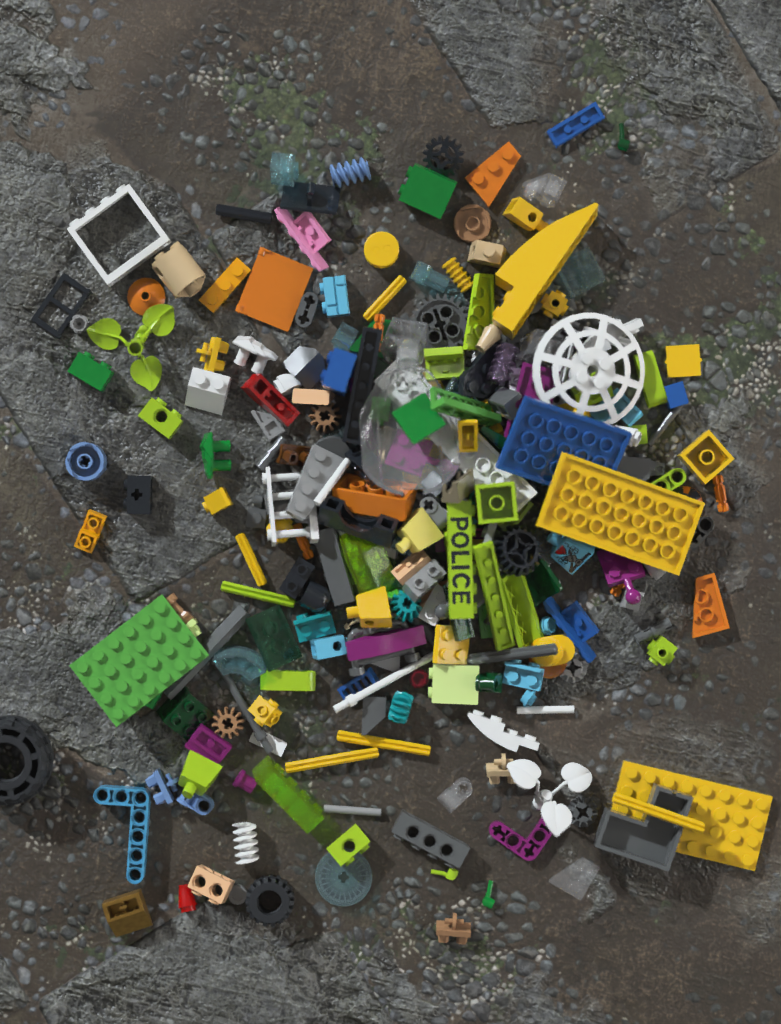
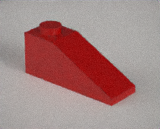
M261 373L252 374L241 387L253 401L286 427H289L300 414Z

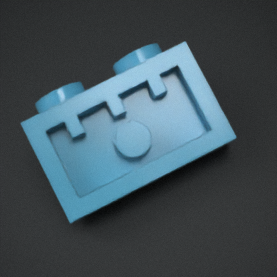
M520 659L504 662L506 666L503 684L535 691L541 690L544 668H540V665L534 662H529V665L521 664L522 660Z

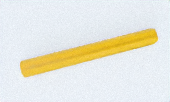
M342 730L337 732V740L423 756H429L431 746L361 735Z
M377 747L287 762L285 763L286 773H293L378 758L379 751Z
M617 792L613 794L612 802L699 833H703L705 829V823Z

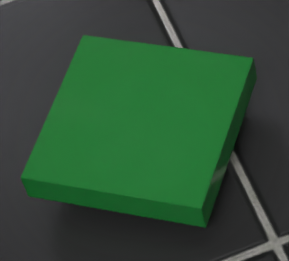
M425 392L391 413L413 446L446 426L440 414L431 410V401Z

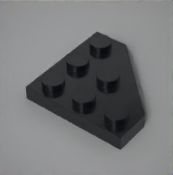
M496 342L485 353L479 354L472 361L471 367L467 371H463L459 376L458 394L466 397L487 399L501 387L506 388L509 344Z

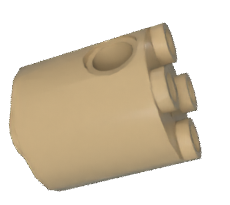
M179 241L174 243L168 252L164 253L162 251L154 258L156 261L152 263V269L176 299L180 297L190 298L202 289L206 274Z

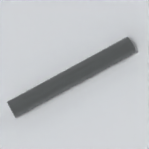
M684 405L672 408L649 437V446L652 447Z

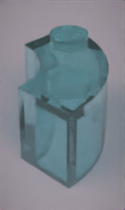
M243 646L221 648L212 660L223 676L230 673L240 674L249 681L264 674L269 663L260 653Z

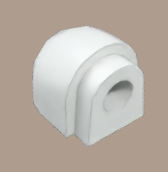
M292 374L279 375L273 381L275 388L283 396L293 393L294 388L299 389L302 386L300 381Z

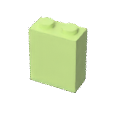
M433 663V668H429V679H432V687H428V698H431L432 703L478 705L479 692L476 691L475 680L479 674V665Z

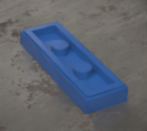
M594 102L547 130L546 133L554 147L558 148L604 120L605 116L597 103Z

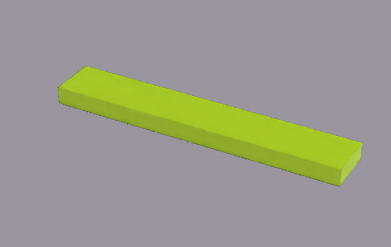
M490 540L473 546L495 649L499 652L515 646L495 549L493 542Z

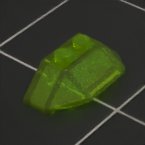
M347 533L339 535L345 561L359 593L385 586L388 594L395 576L391 573L393 567L385 548Z

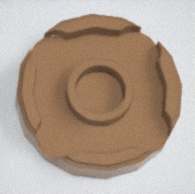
M469 204L462 207L456 213L454 230L461 240L467 243L476 240L482 241L490 232L491 217L481 206Z

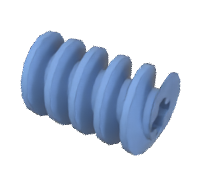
M362 157L359 158V163L352 159V165L345 161L344 167L340 163H337V169L332 164L329 167L333 186L337 183L339 188L342 187V181L349 186L350 179L354 184L357 183L358 177L361 182H364V176L371 180L367 160L365 162Z

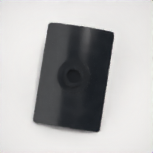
M284 181L280 209L337 215L341 189L337 186L319 185L313 182Z

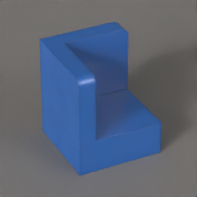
M683 381L664 386L668 409L689 403Z

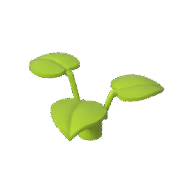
M158 304L148 308L143 315L142 322L149 328L141 339L134 338L130 342L119 336L121 326L112 318L100 319L86 329L90 339L97 346L105 350L116 349L120 339L127 346L129 354L141 358L135 360L131 365L130 374L133 380L149 391H153L157 387L162 375V365L157 357L148 356L145 358L141 354L144 349L143 341L151 330L157 336H166L173 330L175 325L173 306Z

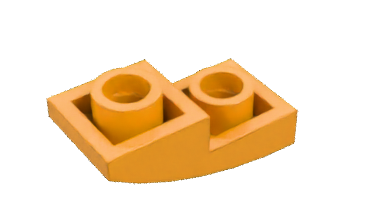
M89 509L74 547L92 554L107 516Z

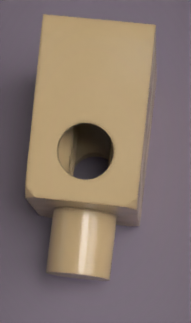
M476 240L471 242L467 262L501 268L505 261L507 249L504 245Z

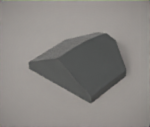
M299 346L281 364L306 389H311L320 380L323 369L326 370L323 356L315 348Z

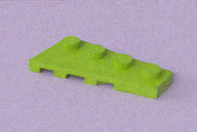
M474 274L463 350L478 351L475 346L484 328L493 324L492 314L495 310L494 274Z

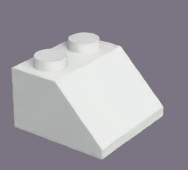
M193 367L188 383L185 405L222 415L232 378Z

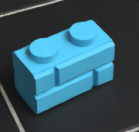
M345 275L322 278L323 283H319L320 294L325 295V302H322L323 314L327 313V318L350 315Z

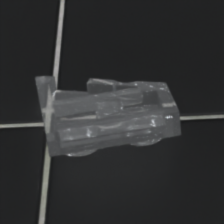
M581 857L551 877L549 883L582 900L600 866Z

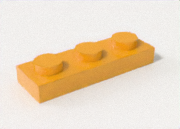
M236 258L199 301L214 314L248 276L251 269Z

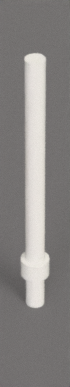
M433 652L360 692L346 696L345 700L333 706L334 711L337 713L348 706L356 705L357 701L429 663L433 659Z

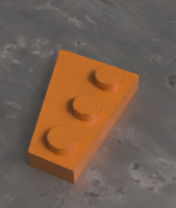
M509 141L464 178L488 208L521 157Z
M715 573L695 577L692 638L729 629Z

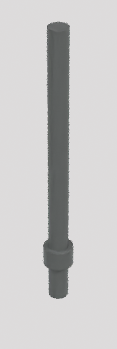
M216 653L211 660L255 732L256 740L260 741L267 754L274 749L266 738L268 735L253 720L255 717L248 711V705Z

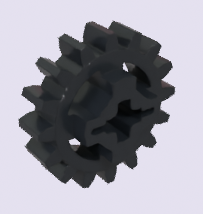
M439 135L438 140L433 137L431 143L426 144L428 149L423 151V154L427 155L423 158V162H428L426 168L431 167L433 171L441 175L444 173L446 177L449 176V172L455 175V169L460 170L462 167L459 163L464 162V159L460 156L464 155L465 152L459 150L462 145L455 144L456 138L450 141L449 135L445 139H443L442 135ZM442 144L440 149H433L435 146ZM442 153H445V157H447L445 160L442 159ZM454 163V165H452L451 167L445 168L447 164Z

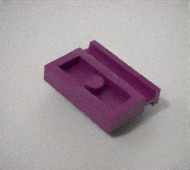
M201 723L184 747L219 764L231 750L232 744Z

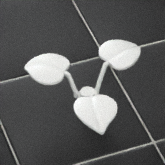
M518 759L508 763L506 766L513 781L520 788L532 789L536 784L534 792L536 796L533 799V805L538 810H541L546 826L555 837H558L571 824L572 814L566 805L556 804V801H552L554 794L567 784L574 793L585 791L592 782L591 772L578 763H567L561 770V776L565 781L550 792L547 789L539 790L540 782L537 779L541 776V770L534 762Z

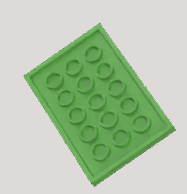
M161 594L69 666L113 724L118 727L210 655L163 594Z

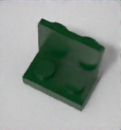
M186 686L172 700L168 698L156 711L161 720L186 741L190 739L201 723L205 725L214 716V713L196 699Z

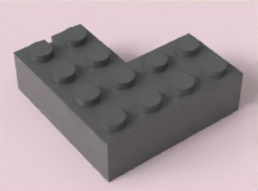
M653 783L647 803L687 817L693 797L689 794ZM605 807L593 844L597 848L669 872L684 827L644 813L642 819Z

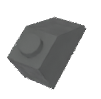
M368 695L363 698L361 735H366L385 718V713L389 712L390 701H386V696Z

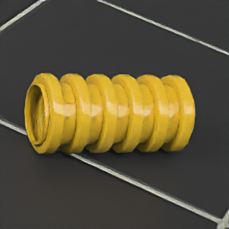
M452 257L443 264L442 269H446V274H450L449 278H453V283H456V287L461 289L460 292L465 293L473 286V281L470 280V276H467V271L464 272V268L459 266L460 262H456V257Z

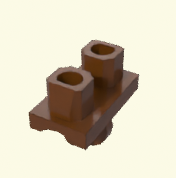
M280 444V454L276 462L279 464L304 466L311 447Z

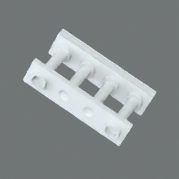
M266 467L265 473H262L263 485L266 484L270 522V529H267V540L271 541L272 546H276V538L306 536V538H310V544L318 543L319 541L316 505L305 518L308 519L309 525L305 529L275 531L276 519L294 517L286 514V511L274 512L273 501L290 500L293 492L272 493L271 482L298 480L302 470L298 473L270 474V467Z

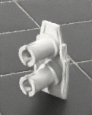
M238 336L232 342L240 347L234 363L237 365L245 366L250 353L257 355L255 363L251 368L256 374H263L268 360L276 361L278 359V356L273 351L267 349L262 343L256 341L251 336Z

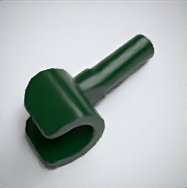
M620 123V136L617 147L619 150L627 151L630 140L624 139V123Z

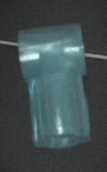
M417 261L410 276L412 281L423 286L427 285L441 293H444L451 279L433 270L431 266L421 261Z

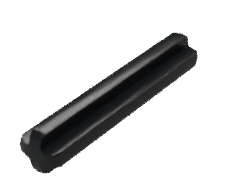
M217 204L215 213L219 216L270 224L272 221V213L223 204Z

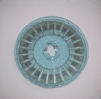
M344 848L347 852L354 851L353 849ZM359 852L353 856L355 860L347 867L345 865L340 866L330 853H327L319 861L315 871V884L318 892L327 902L336 906H351L360 902L369 892L372 884V870L366 858ZM342 872H346V875L349 876L345 883L338 879V875H341Z

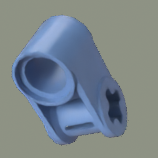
M194 793L191 799H186L181 794L180 797L176 798L177 802L201 815L210 813L214 808L213 799L206 794L199 796ZM201 801L209 803L208 810H203L200 807Z

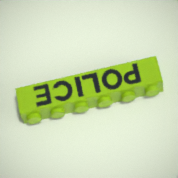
M471 501L446 503L449 619L474 618V614H477V602H473V595L477 594V585L473 583V575H476V563H473L472 555H474L473 546H476V544H472V536H475V524H472V516H475V505H471Z

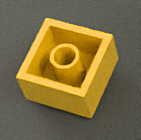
M710 430L702 433L677 455L702 485L707 484L734 460L733 456Z

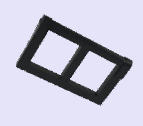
M63 272L31 320L50 332L55 338L60 339L70 324L72 317L77 314L92 292ZM64 281H67L84 293L73 310L54 298ZM50 301L69 314L58 331L39 319Z

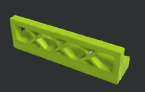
M504 573L501 576V581L518 648L527 647L535 639L544 637L540 629V622L525 576L515 577V575L510 576Z

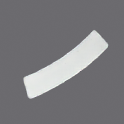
M253 731L249 742L263 748L260 741L256 740L255 732ZM266 733L268 735L266 738L274 749L271 752L281 757L287 743Z

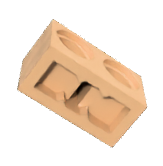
M201 864L196 866L187 887L192 889L191 892L195 895H204L209 898L208 901L219 905V903L222 904L227 901L235 881ZM200 876L206 881L204 887L199 884ZM217 885L222 887L223 892L221 895L216 893L215 888Z

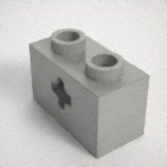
M433 559L407 580L402 590L415 603L442 581L446 572Z

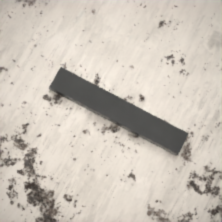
M240 604L201 644L210 656L163 691L170 700L183 689L250 618L248 612Z

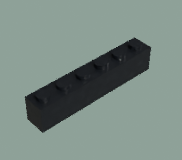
M363 326L342 442L362 445L383 329Z

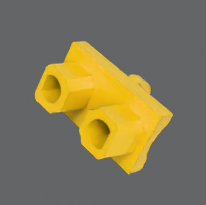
M211 337L210 344L204 342L202 349H196V353L201 354L199 361L205 362L204 370L210 372L224 370L225 361L218 360L217 356L218 352L227 354L229 344L221 341L222 338Z

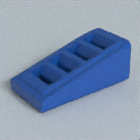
M371 667L365 670V674L354 677L337 689L343 700L349 695L345 690L346 688L353 695L357 693L352 684H355L359 692L364 689L359 682L360 679L366 688L380 681Z

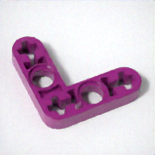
M542 817L527 839L501 821H493L489 825V833L494 839L527 861H532L538 856L552 835L551 831L547 832L545 828L540 827L541 824L546 826ZM494 826H501V831L506 834L504 840L501 839L503 838L502 834H494ZM537 831L545 833V838L542 841H537L534 838ZM512 835L517 836L519 839L518 844L515 846L508 844V838ZM531 839L535 844L540 845L538 848L534 845L532 848L533 855L525 856L526 852L524 849H529L532 846V843L529 842Z

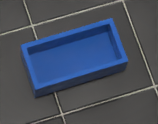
M334 348V351H329L326 360L328 368L327 370L323 369L320 382L324 390H330L337 395L346 397L349 389V378L353 377L356 368L357 355Z

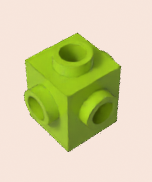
M660 635L656 641L653 639L647 646L648 652L646 654L650 656L648 660L656 666L659 664L665 666V664L669 665L675 657L673 654L678 648ZM662 649L663 653L659 655V651Z

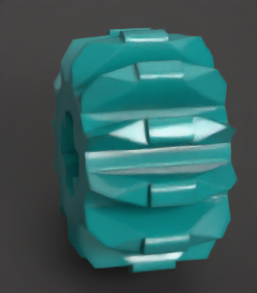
M402 590L398 592V595L394 594L392 596L393 600L390 601L389 606L393 607L390 613H396L395 619L401 617V622L404 623L406 619L412 622L413 617L418 618L419 612L422 610V606L419 605L421 599L414 603Z
M403 691L395 692L388 714L389 720L398 724H405L407 722L413 703V695Z

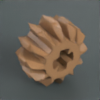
M331 402L329 407L327 405L323 407L317 405L318 410L311 407V410L316 413L309 414V418L316 419L311 421L310 424L315 425L319 423L316 426L317 431L321 426H323V433L327 431L326 426H329L330 430L333 431L332 423L339 426V422L334 419H340L341 415H335L334 413L340 409L337 407L332 410L334 402ZM326 411L329 412L328 416H331L330 419L321 421L322 417L320 414H325Z
M225 706L224 713L218 709L217 713L219 716H213V719L218 722L212 723V727H219L216 729L215 734L222 731L221 738H224L226 733H228V738L232 739V732L235 736H239L237 729H244L238 723H243L245 720L243 718L238 719L242 714L241 712H238L236 715L234 714L235 707L229 712L228 706ZM230 718L233 726L226 727V723L223 720Z

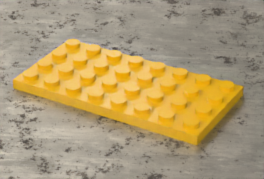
M561 452L536 526L679 576L705 503Z
M623 760L616 787L617 793L647 803L653 783L693 797L687 817L705 823V829L703 833L683 828L676 849L677 853L755 871L773 796ZM615 803L612 804L611 809L642 819L643 813Z

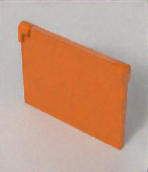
M260 247L235 311L289 332L314 268Z

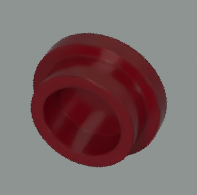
M416 669L410 673L409 681L412 686L422 688L428 682V674L423 669Z

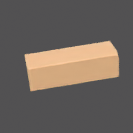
M294 388L292 403L329 405L334 399L335 394L330 390Z

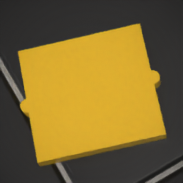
M699 344L665 346L666 360L664 363L667 365V378L701 376L700 362L702 358H700Z

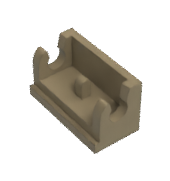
M467 469L462 477V473L459 470L456 474L457 481L452 482V487L447 490L446 483L442 485L443 497L441 502L460 503L475 490L473 469Z

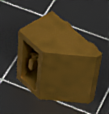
M141 888L104 900L102 903L107 923L116 937L153 925Z

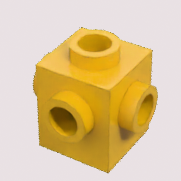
M558 290L555 292L551 291L550 294L545 293L540 301L543 304L541 307L543 314L551 319L553 317L557 319L559 315L563 316L569 307L566 305L568 302L565 298L566 295ZM553 300L559 303L557 307L552 305Z
M261 695L257 697L248 709L255 716L253 720L262 727L263 725L272 727V725L279 721L280 715L283 713L278 709V703L271 698L268 700Z

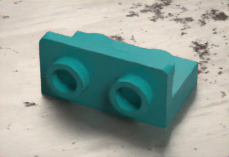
M325 609L323 612L315 613V615L308 616L307 613L296 616L297 620L293 621L299 643L336 633L331 610L326 611Z

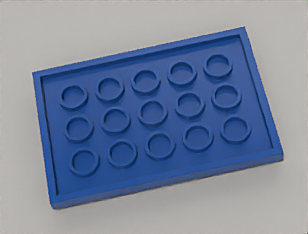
M524 395L495 467L550 486L561 452H565L616 471L632 433Z

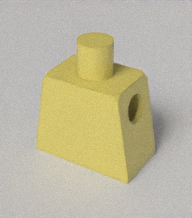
M423 507L415 509L397 530L401 540L395 546L400 553H404L408 549L410 552L416 553L442 539L444 535Z

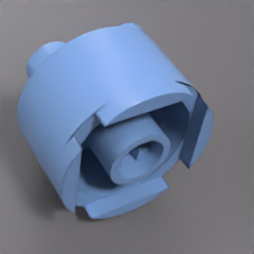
M80 442L70 448L65 459L67 471L74 478L82 481H93L105 472L107 458L104 451L98 445ZM84 457L90 459L89 466L82 464L85 461Z

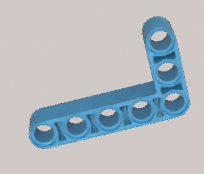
M101 785L94 791L93 798L95 802L102 805L131 806L126 877L130 883L138 884L146 874L151 793L144 787ZM99 790L107 792V799L99 797ZM119 791H123L127 794L126 800H120L118 798ZM137 793H144L146 801H139ZM136 812H142L145 815V820H137L135 817ZM135 831L143 833L144 837L142 840H137L134 837ZM134 850L142 853L141 859L134 858ZM134 869L140 871L141 877L134 878L131 871Z

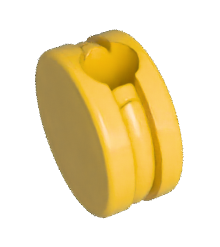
M382 231L370 235L364 244V255L367 262L373 267L380 269L392 266L399 256V244L392 234Z

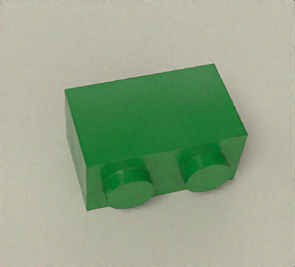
M86 351L84 354L78 352L67 372L103 392L114 375V372L110 370L112 366L103 361L100 364L94 361L95 356Z

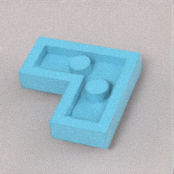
M618 387L613 391L614 396L620 390ZM625 394L614 404L617 414L621 413L631 402ZM634 405L621 420L628 427H631L643 416V413ZM607 409L590 412L591 417L595 420L604 422L611 419Z

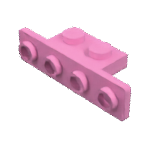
M277 207L274 210L277 214V219L286 226L289 235L299 244L300 250L311 260V265L319 272L326 270L329 266L318 251L328 244L331 239L311 212H303L294 219L287 209Z

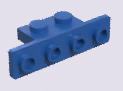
M552 596L544 600L543 604L546 612L553 616L557 626L573 642L581 658L591 663L595 659L596 654L586 641L600 630L577 600L563 610Z

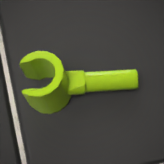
M450 867L448 872L431 869V874L440 875L449 880L456 879L459 873L458 870Z

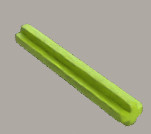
M223 581L221 584V591L291 608L295 605L296 599L290 596Z

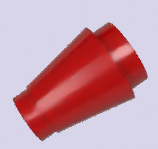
M188 884L179 885L178 908H180L181 913L196 910L195 905L197 903L194 894L191 892L192 889L187 887Z

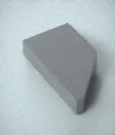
M255 410L250 411L269 442L286 432L279 420L271 414Z

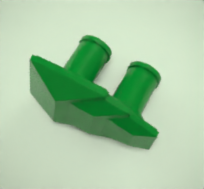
M212 432L205 433L200 444V450L202 452L207 479H212L214 471H231L230 459L214 460V452H230L231 443L230 440L214 441Z

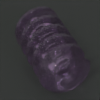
M500 342L496 348L497 352L494 354L495 359L492 360V366L489 367V373L486 377L494 384L505 386V381H511V377L507 374L512 375L514 373L510 367H516L512 360L518 361L519 357L515 354H520L521 350L512 344Z

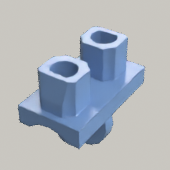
M160 768L145 779L149 789L157 785L160 787L161 792L153 795L157 805L173 802L174 797L169 786L175 792L178 790L175 783L179 782V778L173 779L170 773L165 775L168 781L166 782Z

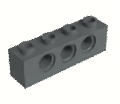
M403 809L391 829L396 839L400 841L405 839L411 842L410 846L417 850L422 848L428 851V856L436 860L438 857L445 861L444 864L453 869L455 866L460 869L470 850V845ZM416 827L419 831L417 835L411 836L407 832L408 829ZM427 836L435 838V842L432 845L424 842ZM444 845L452 847V851L449 854H444L441 851Z

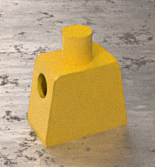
M521 197L513 198L502 214L527 231L536 229L540 232L549 226L548 223L541 219L544 214Z
M385 586L356 595L357 606L346 608L347 618H359L362 628L392 627Z

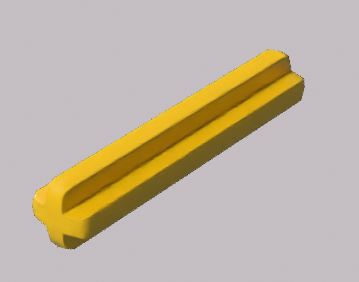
M399 275L363 314L364 319L371 322L375 318V314H378L407 282L403 276Z
M245 533L236 535L235 539L257 586L265 585L267 580Z

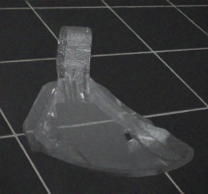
M418 344L397 345L396 368L389 369L380 376L359 414L363 471L377 486L403 496V490L423 489V495L438 490L444 483L450 481L460 466L457 419L455 417L439 413L446 426L413 446L391 415L393 411L425 392L430 400V388L437 387L442 389L429 370L418 367ZM379 418L384 420L383 429L379 428Z

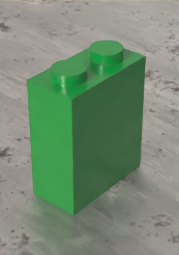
M417 163L413 167L409 166L405 177H408L406 184L401 185L398 194L401 195L399 201L441 219L458 182Z

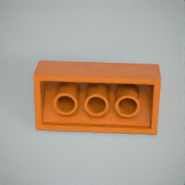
M346 473L332 488V496L344 500L348 509L360 516L369 515L377 518L380 514L395 518L399 522H405L412 514L418 485L382 479L371 487L358 475Z

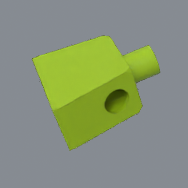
M190 750L178 782L180 786L184 787L182 795L188 799H191L194 793L203 796L216 780L223 766Z

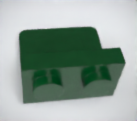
M543 558L538 560L539 565L535 567L533 572L525 575L534 607L563 590L560 580L555 577L549 564Z

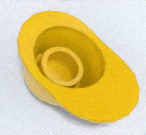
M564 635L540 637L531 643V646L555 643L558 647L556 655L532 657V660L540 666L550 667L568 663L575 654L573 642Z

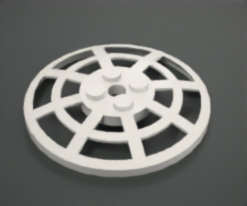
M580 313L560 320L544 334L534 354L532 378L540 401L551 404L549 399L560 395L567 404L577 409L576 413L581 415L585 411L597 412L607 409L611 419L604 421V423L611 425L623 418L637 402L643 388L645 364L637 340L623 324L607 315ZM585 318L600 319L598 330H585L578 333L574 331L570 323ZM608 322L620 328L630 338L631 343L623 348L616 338L607 334ZM563 327L569 338L560 345L555 356L544 353L545 347L552 336ZM597 336L595 347L585 348L580 338ZM605 339L610 341L619 351L611 356L604 351ZM573 343L578 352L571 360L562 358L566 348ZM635 349L640 363L639 381L630 379L628 354ZM621 358L624 361L625 376L615 374L614 363ZM541 360L553 363L552 377L555 388L544 392L540 377ZM559 365L568 367L570 379L562 384L559 378ZM590 365L596 369L594 376H590L587 372ZM613 381L622 384L618 393L611 399L607 388H609ZM574 386L578 391L582 392L579 403L571 399L565 391ZM627 386L637 389L630 404L621 413L617 414L614 404L623 396ZM600 393L604 404L587 406L590 394Z

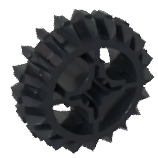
M519 524L508 525L505 529H501L499 534L495 535L494 538L496 540L493 541V545L495 546L498 567L502 566V572L508 571V575H515V577L525 576L529 572H533L535 567L539 565L538 560H541L542 556L538 553L542 552L543 549L538 548L541 541H536L537 535L531 534L532 529L526 530V526H519ZM516 548H517V550H518V549H522V550L518 551V553H517V551H516V552H512L513 550H516Z

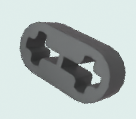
M307 292L301 298L295 316L296 324L301 328H308L313 322L318 306V297L313 292ZM312 296L315 303L311 304L309 309H306L307 302L304 300ZM307 311L309 322L301 324L299 316L303 317L304 312Z

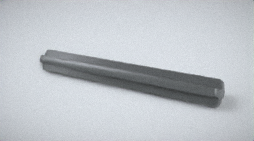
M555 643L504 649L499 652L495 650L471 653L467 655V662L469 665L556 655L558 647Z

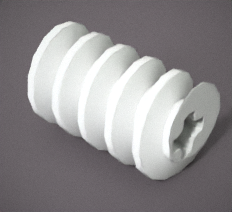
M250 822L232 824V826L238 827L237 830L233 831V834L238 835L233 841L239 842V845L235 846L234 849L240 850L239 853L235 854V857L241 859L235 863L247 864L258 860L259 855L254 854L259 850L258 847L254 846L258 843V840L253 839L257 836V832L252 831L256 828V824Z

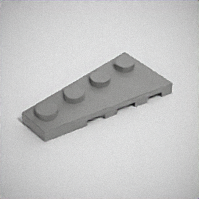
M316 444L312 445L285 513L298 520H305L315 506L313 501L344 458Z

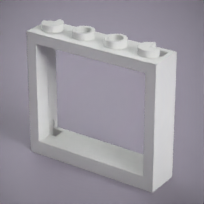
M130 184L121 185L116 189L117 193L111 197L106 196L103 198L98 207L88 209L84 213V217L80 220L76 218L69 224L70 227L67 228L68 232L109 287L172 243ZM130 194L160 235V238L107 275L76 231L124 196Z

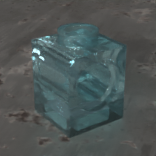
M342 322L331 340V343L334 344L333 348L348 352L359 331Z

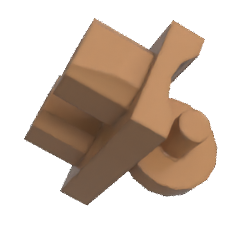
M453 913L452 918H445V921L436 920L438 942L447 943L449 942V936L456 937V943L465 945L468 938H471V923L464 922V919H457V913Z

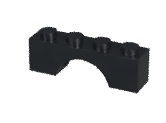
M327 495L322 502L318 515L319 524L389 549L396 537L399 520L380 514L375 519H362L348 509L344 500Z

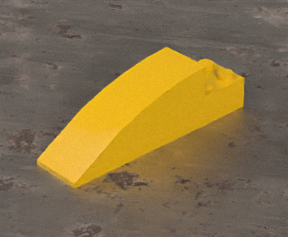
M593 203L553 222L524 243L496 272L495 285L507 293L503 297L504 303L502 306H497L494 310L492 321L493 325L497 326L503 335L511 340L514 339L596 219L599 204Z

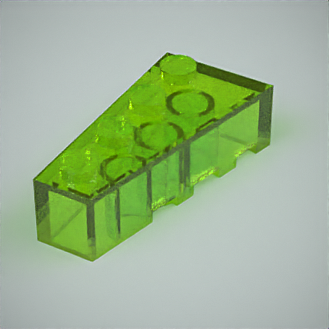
M267 755L252 769L255 781L308 834L324 819L322 807L317 802L313 803L309 799L311 798L304 789L301 790L297 786L298 783L284 772L285 770L282 766Z

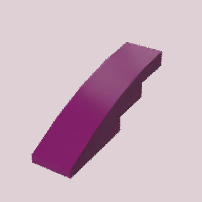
M422 624L405 629L398 628L384 633L377 632L345 642L348 661L380 656L427 644Z

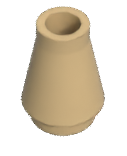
M493 324L486 326L475 346L476 349L481 353H485L487 349L501 339V330Z

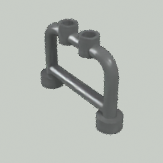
M400 618L392 619V627L400 626L402 629L409 627L406 621L402 623ZM358 627L348 634L347 641L354 640L356 636L361 634H369L377 630L389 628ZM413 647L380 656L351 661L352 667L349 668L350 676L355 677L365 674L364 665L402 655L405 656L407 663L415 662L421 659L420 653L415 651Z

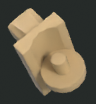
M501 753V759H494V763H486V773L490 784H499L501 776H507L509 784H516L506 767L513 759H506L505 753Z

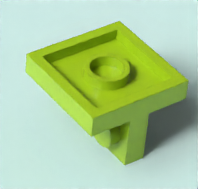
M463 346L424 349L427 381L459 379V376L465 371Z

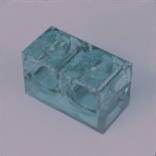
M272 152L270 166L271 184L294 187L295 180L299 178V162H296L294 154Z

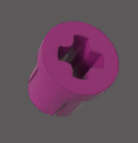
M242 769L232 786H238L250 794L258 780L246 774V771Z

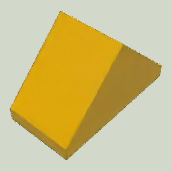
M458 420V453L478 452V420Z

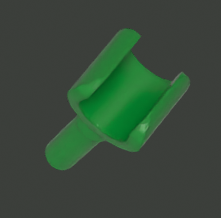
M491 880L488 882L487 892L482 900L483 906L490 909L495 902V899L490 897L494 882Z

